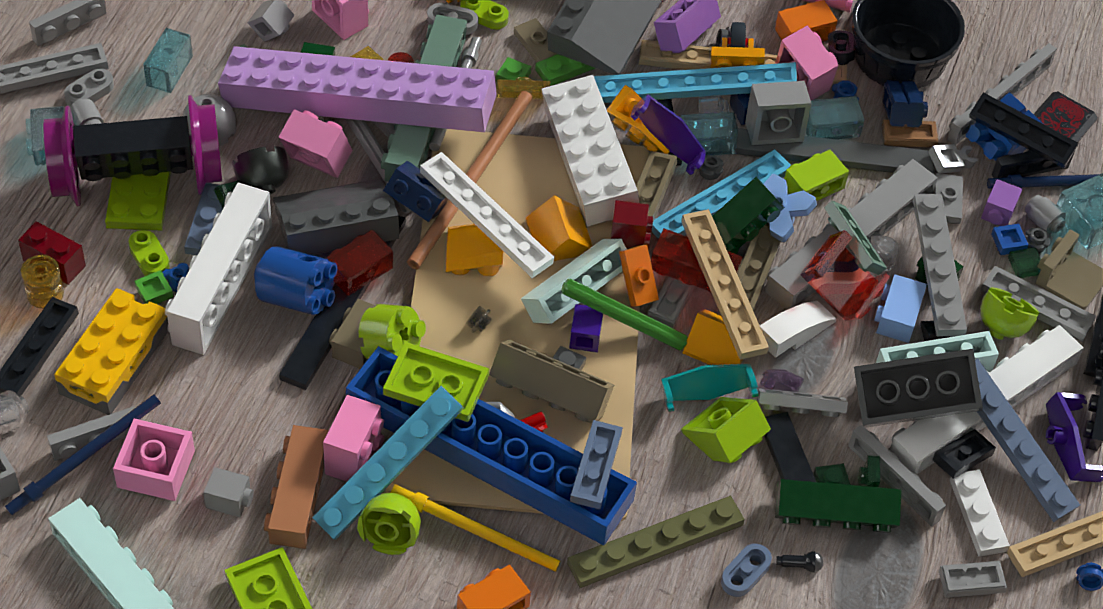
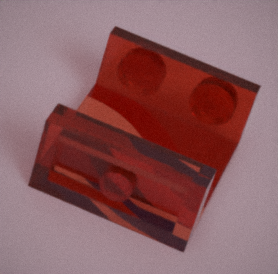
M843 230L828 237L800 275L845 321L854 318L861 319L870 311L871 307L869 305L873 299L878 298L883 293L884 285L890 276L885 273L874 277L869 271L864 272L855 262L856 258L846 248L852 236L846 230Z

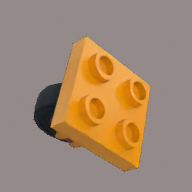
M732 22L730 37H722V47L711 48L710 68L764 65L765 48H754V38H746L745 23Z

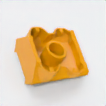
M474 223L448 227L446 272H452L455 275H465L470 270L477 269L483 276H494L498 273L499 267L503 265V250Z

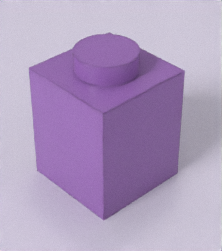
M997 179L986 202L981 219L999 226L1008 225L1017 206L1022 188Z

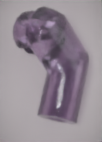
M767 369L763 372L762 375L764 376L760 380V384L768 389H774L776 382H779L797 392L804 382V378L785 369Z

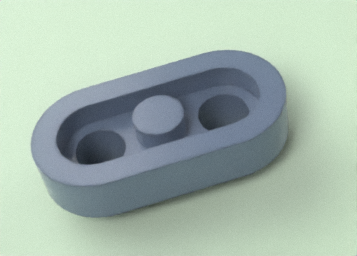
M761 544L747 545L723 571L721 579L723 590L734 597L746 595L769 570L772 560L770 551ZM750 561H757L759 565H753ZM732 581H738L741 585H734Z

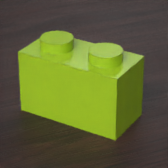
M831 150L821 154H814L810 159L799 164L795 163L786 169L784 179L787 182V193L792 194L804 190L813 195L816 201H819L845 188L849 170Z

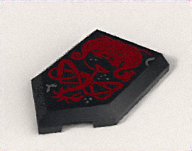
M1059 91L1052 92L1034 113L1043 124L1076 142H1079L1097 121L1094 111Z

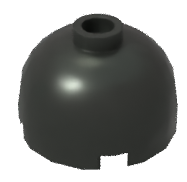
M274 146L275 151L267 152L266 147H259L239 154L237 156L238 162L232 161L234 173L239 183L268 191L269 194L275 193V188L284 183L289 173V161L285 148Z

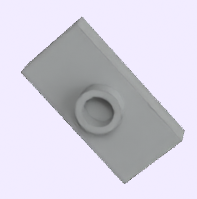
M936 173L935 176L938 179L934 188V194H942L947 222L960 224L962 220L963 176Z
M1000 561L942 565L939 568L945 598L1005 593L1007 589Z

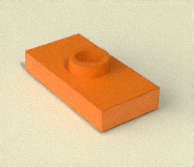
M647 245L619 251L631 307L659 300Z

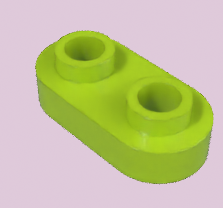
M461 0L460 7L470 9L477 14L478 24L498 30L508 24L509 12L501 4L491 0Z
M139 230L129 237L130 253L144 276L160 270L163 273L165 269H170L169 258L153 232Z

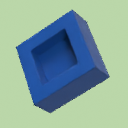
M1020 224L993 227L991 235L1000 255L1026 252L1028 242Z

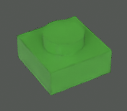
M507 57L496 74V81L520 90L531 74V66Z
M161 270L134 281L135 288L144 304H148L149 301L158 304L173 298V291Z

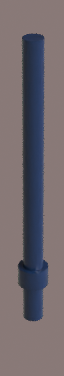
M1020 174L1008 175L1005 178L987 179L988 189H993L997 179L1019 188L1103 185V174L1021 177Z
M155 394L150 396L36 483L32 481L24 487L23 493L5 505L6 509L13 516L31 501L34 503L44 496V491L131 426L133 419L140 420L161 404Z

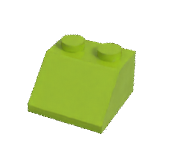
M720 397L681 428L682 433L713 461L727 463L739 460L744 451L750 446L760 443L763 439L762 437L771 430L757 400Z

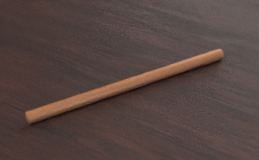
M522 91L467 171L466 175L473 182L477 183L531 102L532 95L529 92ZM450 200L447 201L407 260L411 268H420L459 210Z

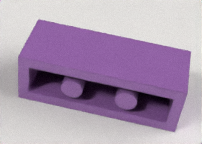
M679 0L654 22L660 50L681 53L693 41L699 39L700 35L711 28L712 24L721 17L717 0Z

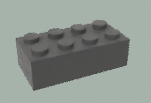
M973 349L854 366L862 424L865 428L983 410Z

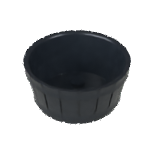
M857 0L853 8L852 18L857 64L863 73L865 72L866 76L884 86L887 80L899 81V83H902V81H914L918 89L925 87L942 75L946 65L958 51L965 35L963 16L959 8L951 0Z

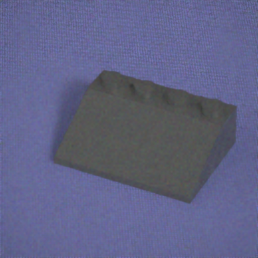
M565 0L547 31L548 51L610 74L619 75L624 70L662 0Z
M380 178L273 197V202L286 249L314 255L399 239V219L393 197L383 191L385 184Z

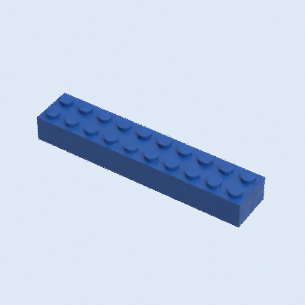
M378 346L347 385L346 396L350 395L380 405L381 418L384 419L383 428L395 433L420 407L383 395V387L398 356ZM480 399L476 403L469 422L454 418L424 449L603 546L626 514L635 497L637 482L612 469L600 509L570 502L583 453Z

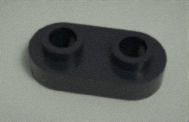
M837 30L828 34V52L834 54L838 65H847L855 59L854 35L844 30Z

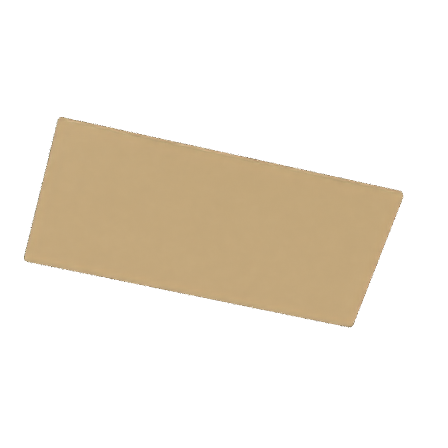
M447 129L439 150H432L431 158L442 152L466 174L493 133ZM509 134L476 183L529 234L526 217L554 195L579 207L582 214L555 138ZM620 144L635 185H637L649 157V150L644 146ZM458 210L420 268L416 269L411 308L416 311L419 319L423 320L426 325V332L421 337L420 347L489 368V373L500 343L506 340H512L551 358L554 357L560 346L569 349L575 307L552 324L533 323L521 298L577 257L554 261L551 266L533 278L504 251L503 265L499 267L498 273L494 276H483L477 269L470 270L465 275H455L452 272H446L448 227L473 224L465 214ZM436 217L430 222L423 219L420 241ZM613 220L588 227L586 225L593 246L602 239H611ZM623 271L596 290L638 312L640 311V306L631 307ZM603 314L598 353L576 349L569 350L586 357V364L581 371L615 385L604 415L597 421L623 427L612 469L630 478L638 330ZM488 376L480 394V400L484 402H501L518 420L542 411L548 426L543 432L567 446L584 453L593 420L591 423L582 421L575 417V412L565 409V411L554 409L549 406V401L540 397L539 399L529 398L522 394V389L515 386L512 388L501 386L496 383V378ZM423 450L386 488V493L391 492L394 484L414 493L419 491L429 496V500L440 505L544 514L426 450ZM626 512V514L624 515V517L622 518L621 521H623V520H625V519L627 518V512Z

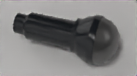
M815 551L804 555L776 556V565L804 568L811 573L819 571L824 563L820 553Z

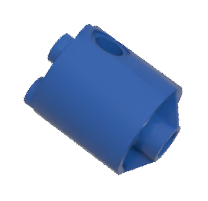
M278 246L271 247L256 265L254 271L255 292L258 299L262 302L311 315L318 314L325 306L330 307L334 302L335 292L332 288L334 277L337 273V264L330 262L328 259Z

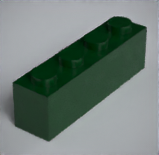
M780 479L777 482L775 518L782 519V524L800 525L801 520L813 521L812 526L830 528L831 523L843 524L842 529L861 530V525L873 526L874 532L890 533L891 528L900 526L902 489Z

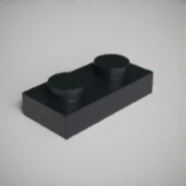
M974 429L936 451L932 460L954 479L991 457L996 447Z

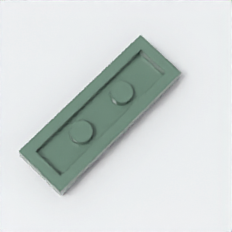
M833 200L824 207L830 216L828 221L842 234L843 238L841 240L843 244L856 255V264L864 272L870 271L880 275L887 267L847 207Z

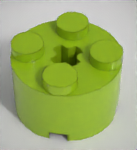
M375 304L374 308H368L363 314L358 332L359 338H363L364 347L360 348L366 359L370 358L378 346L399 356L405 342L420 346L421 337L426 332L425 322L420 320L416 311L409 306Z

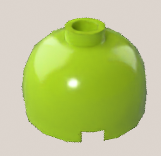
M991 287L984 295L980 306L981 319L989 328L991 336L1003 340L1004 337L1018 338L1028 333L1037 321L1039 311L1022 298L1019 302L1011 298L1012 293Z
M383 493L372 498L362 510L358 518L357 529L364 542L367 538L369 542L374 544L372 547L374 550L388 555H399L405 553L407 548L413 547L416 543L421 519L417 507L411 500L396 493Z

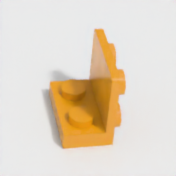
M624 85L607 108V112L614 118L612 123L620 130H626V137L639 145L640 142H643L642 145L650 152L659 151L668 154L669 150L646 128L639 117L636 120L630 117L633 107L642 98L632 88Z

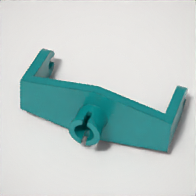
M750 364L703 365L661 379L668 412L674 411L673 401L711 400L745 388H749L752 398L759 396L756 377Z

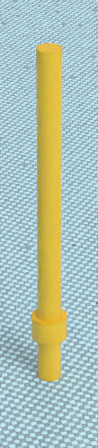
M394 484L390 492L403 495L411 500L420 513H423V511L430 513L554 572L557 571L560 565V560L429 500V496L419 491L414 493Z

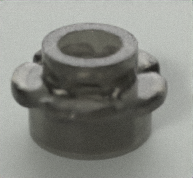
M479 306L470 316L466 324L472 328L473 333L477 329L483 332L492 320L488 316L491 312L490 309L486 311L483 307Z

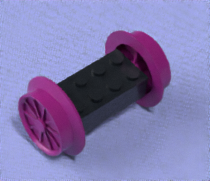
M188 95L191 134L189 133L187 116L74 126L70 106H66L61 118L44 119L43 123L46 166L52 197L70 196L78 207L81 205L80 177L81 180L95 182L108 177L126 179L131 175L155 176L162 172L181 174L187 170H193V156L198 195H201L206 183L223 182L215 104L198 106L193 97Z

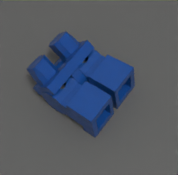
M1010 92L1000 100L1042 123L1030 110L1026 111V107ZM978 122L971 125L966 133V137L971 142H976L983 149L984 155L990 160L994 159L996 161L998 157L1007 154L1023 153L1027 149Z

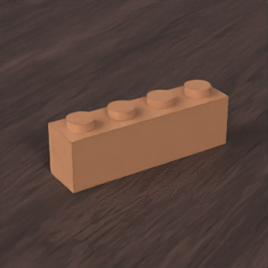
M293 425L291 435L285 436L283 454H286L284 461H279L277 468V479H280L278 487H273L271 492L270 504L273 505L272 513L266 514L264 531H267L269 534V544L306 549L325 468L323 442L329 430Z

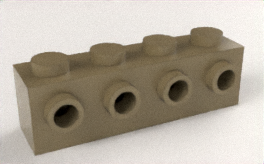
M512 340L500 343L489 376L496 378V383L507 388L515 386L523 390V395L532 399H539V397L549 401V406L560 411L568 409L576 413V418L589 423L592 420L597 421L603 417L615 386L612 383Z

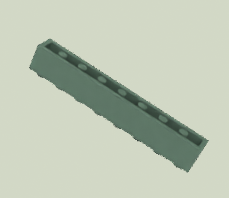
M436 15L434 23L429 24L426 39L428 40L422 43L420 51L421 60L417 59L415 63L457 67L466 41L467 20ZM405 124L394 125L396 132L395 134L391 133L389 136L388 153H383L381 160V169H385V181H389L396 168L406 161L420 169V165L426 161L435 127Z

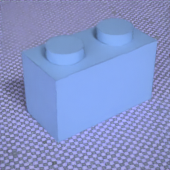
M894 274L891 285L885 283L881 300L886 301L885 306L879 305L874 321L879 322L876 333L909 343L927 284Z

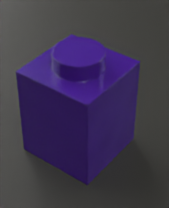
M575 304L569 349L598 353L603 313L586 305Z

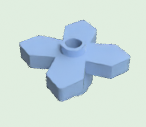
M772 174L765 181L764 185L785 208L780 211V215L774 221L770 222L771 236L779 241L786 242L794 232L793 223L795 217L808 216L817 205L816 198L804 190L788 194L786 180L776 174Z

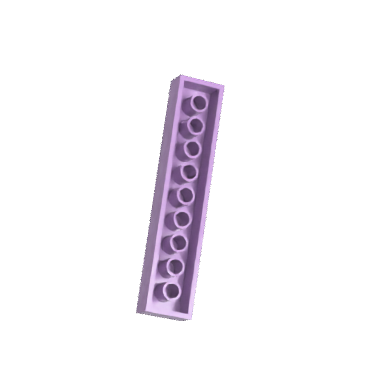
M236 46L233 47L218 82L221 97L233 108L292 113L294 109L302 113L306 110L316 116L485 132L497 95L495 76L492 70Z

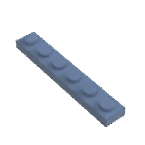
M976 359V369L983 410L977 411V413L1049 517L1055 522L1078 508L1080 504L979 359Z

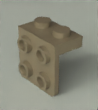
M1070 229L1064 238L1059 236L1051 248L1053 252L1050 255L1046 253L1040 260L1037 268L1041 270L1035 284L1085 310L1103 287V268L1073 252L1080 234Z

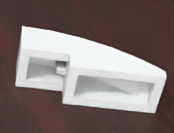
M812 301L797 305L761 324L760 328L769 346L768 351L776 358L791 347L796 350L834 324L837 319L820 302Z

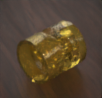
M36 255L27 259L22 265L21 276L29 303L36 308L44 309L51 297L62 300L64 289L56 260L47 255Z

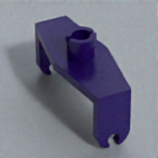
M648 94L633 107L630 117L633 120L639 117L646 128L671 153L687 163L686 172L689 175H692L696 168L699 169L702 166L706 151L679 116Z
M1056 392L1046 403L1050 424L1045 435L1046 439H1048L1047 443L1054 444L1071 481H1103V465L1085 463L1078 426L1071 411L1082 409V403L1087 404L1085 395Z

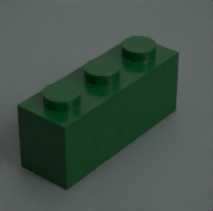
M757 177L750 181L712 216L730 259L738 253V249L747 241L753 240L759 234V230L767 223L774 221L780 215V211L785 208Z

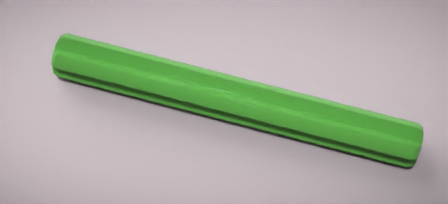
M567 279L562 285L561 292L563 295L677 350H682L687 345V335L575 280Z

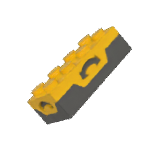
M116 288L54 375L59 394L107 415L112 414L168 333V317L165 315V308L150 301L148 304H141L135 301L133 294Z

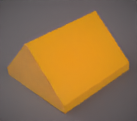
M555 195L526 217L530 235L554 256V261L579 257L593 246L579 207Z
M706 309L698 312L682 354L709 365L741 364L743 359H739L722 316Z

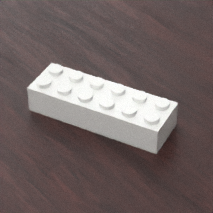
M590 75L542 88L545 112L587 227L613 220L616 200L639 203L637 187L594 76Z
M237 183L233 192L227 194L224 203L225 207L221 213L216 214L210 234H205L199 254L194 255L191 259L188 274L180 279L174 299H170L166 305L165 315L168 317V332L170 333L173 346L198 354H205L272 228L270 194L268 191Z

